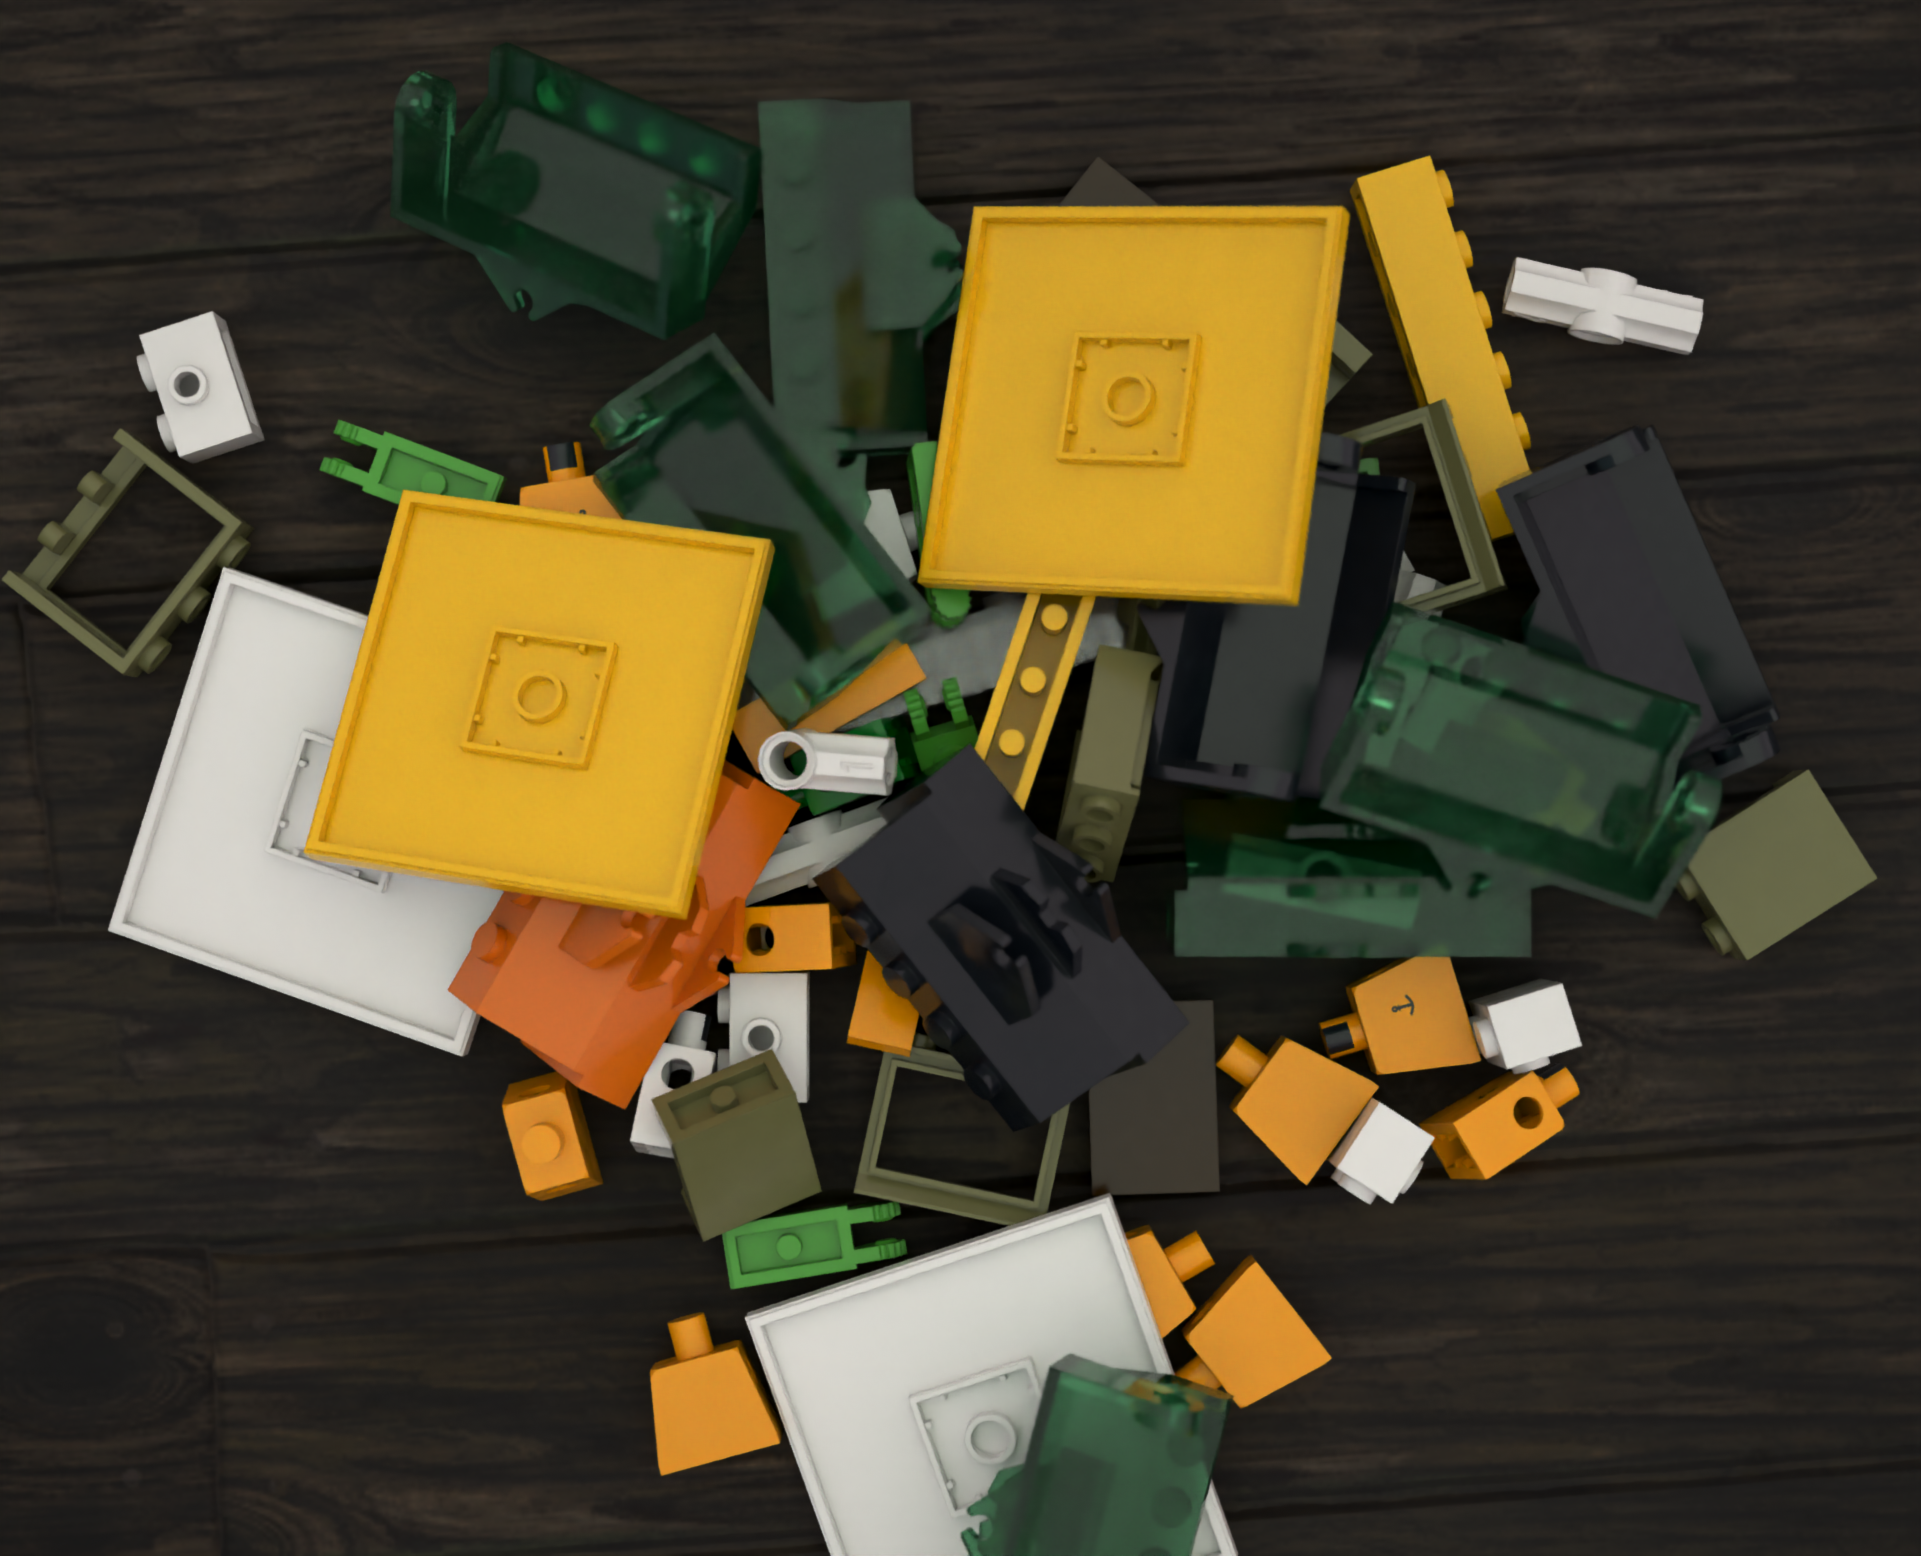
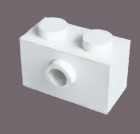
M211 311L139 335L145 352L137 356L139 371L148 391L153 392L157 390L165 414L157 416V425L164 445L169 452L177 450L180 458L194 464L264 441L226 321Z
M810 971L731 972L730 985H726L718 990V1023H730L729 1049H718L717 1072L772 1049L796 1093L798 1102L807 1103L809 1100Z
M1538 979L1468 1001L1473 1015L1468 1018L1479 1054H1483L1489 1063L1505 1069L1511 1068L1513 1074L1524 1073L1550 1064L1548 1056L1582 1046L1563 983Z
M1371 1097L1326 1160L1336 1167L1330 1178L1369 1205H1371L1376 1195L1393 1204L1398 1194H1404L1418 1176L1423 1166L1421 1159L1433 1142L1434 1137Z

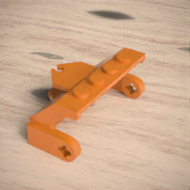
M724 760L686 920L504 891L487 922L475 933L471 950L450 984L448 991L477 1014L521 1039L520 1042L576 1087L622 1109H626L680 1013L729 983L728 976L717 972L718 963L725 955L727 959L735 963L741 962L743 956L746 899L801 804L729 761Z

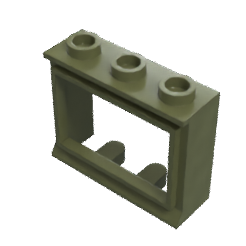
M1445 398L1430 405L1339 435L1359 441L1363 444V448L1424 428L1471 579L1394 603L1389 627L1508 589L1495 555L1485 516L1481 511L1473 486L1470 468L1452 420L1454 417L1450 405Z
M120 428L113 439L120 443L122 448L104 471L100 474L92 470L84 476L77 487V491L84 496L62 524L51 521L44 527L37 539L44 547L24 573L8 570L1 580L121 674L138 678L142 671L150 674L164 661L172 648V644L167 639L182 620L189 624L204 610L212 596L207 591V588L223 570V567L235 569L243 560L251 547V543L246 538L254 530V527L151 449L136 435ZM148 466L224 526L130 647L126 649L50 589Z
M1099 644L1083 729L1076 732L1056 836L1057 843L1092 864L1093 870L1084 877L1088 883L1100 880L1114 882L1140 794L1139 789L1159 686L1158 678L1163 664L1160 656Z
M915 1031L910 1057L884 1051L854 1193L1007 1226L1047 1214L1070 1103L1051 1115L1033 1200L878 1167L876 1163L897 1066L965 1081L963 1077L964 1069L948 1050L937 1048L938 1045L926 1033Z

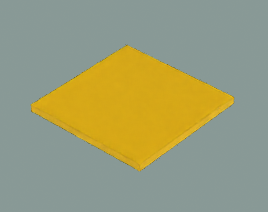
M1343 206L973 207L917 582L926 588L1298 606L1350 218L1347 210Z
M403 490L304 853L312 860L686 920L774 557L775 547L772 541L756 537Z

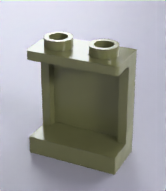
M1809 769L1792 771L1773 783L1774 788L1689 842L1683 845H1676L1666 852L1673 863V866L1667 869L1672 883L1686 901L1689 902L1693 898L1696 899L1708 920L1701 923L1702 929L1710 943L1722 956L1729 952L1734 959L1748 961L1877 879V876Z
M772 1049L651 1099L656 1117L671 1146L683 1185L681 1190L683 1201L703 1242L822 1191L796 1093Z

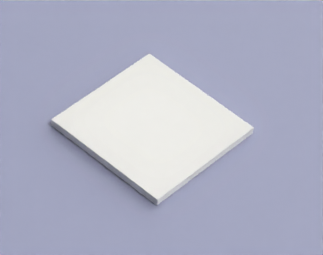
M223 567L108 931L461 1057L468 1055L481 1015L474 1012L450 993L448 988L471 950L475 933L487 922L504 890L312 860L304 853L369 615L233 568Z
M1111 1193L748 1312L745 1316L831 1556H1238V1551Z

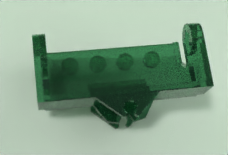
M508 42L500 44L491 50L488 96L456 137L457 96L452 82L426 70L417 71L405 81L396 98L394 110L390 217L474 254L510 311L515 312L524 307L525 303L521 291L522 288L528 291L533 300V308L528 314L531 321H536L569 303L590 306L660 339L666 340L704 319L706 301L756 210L763 149Z
M831 99L758 102L774 420L776 433H781L782 457L787 459H822L909 454L914 443L928 442L923 345L939 325L958 313L962 287L959 281L963 277L962 266L957 258L962 256V246L957 240L955 230L938 221L915 198L910 100L852 103Z
M712 333L616 396L598 411L589 425L591 430L607 450L621 447L645 432L636 445L594 473L593 482L623 520L756 537L772 541L775 547L774 557L744 678L785 731L792 729L838 697L862 673L924 631L932 609L864 524L872 503L865 488L866 455L858 454L855 462L847 468L838 467L842 454L836 449L847 448L851 441L850 435L782 419L715 333Z
M1392 601L1367 650L1349 712L1320 767V808L1426 842L1457 892L1465 891V878L1468 875L1481 872L1490 878L1479 886V897L1482 900H1489L1553 884L1657 918L1716 818L1722 796V784L1718 778L1690 770L1685 773L1673 792L1679 759L1702 720L1700 705Z
M1358 787L1355 806L1297 797L1295 803H1287L1225 793V799L1178 800L1179 826H1182L1184 884L1183 889L1167 890L1166 945L1167 953L1175 957L1324 958L1531 957V891L1518 890V875L1505 800H1455V787H1416V800H1391V787Z
M1069 1353L1049 1366L1025 1462L999 1470L988 1490L989 1494L967 1508L969 1516L984 1515L989 1518L979 1523V1535L970 1527L961 1532L960 1536L969 1556H1191L1234 1395L1173 1374L1111 1368Z

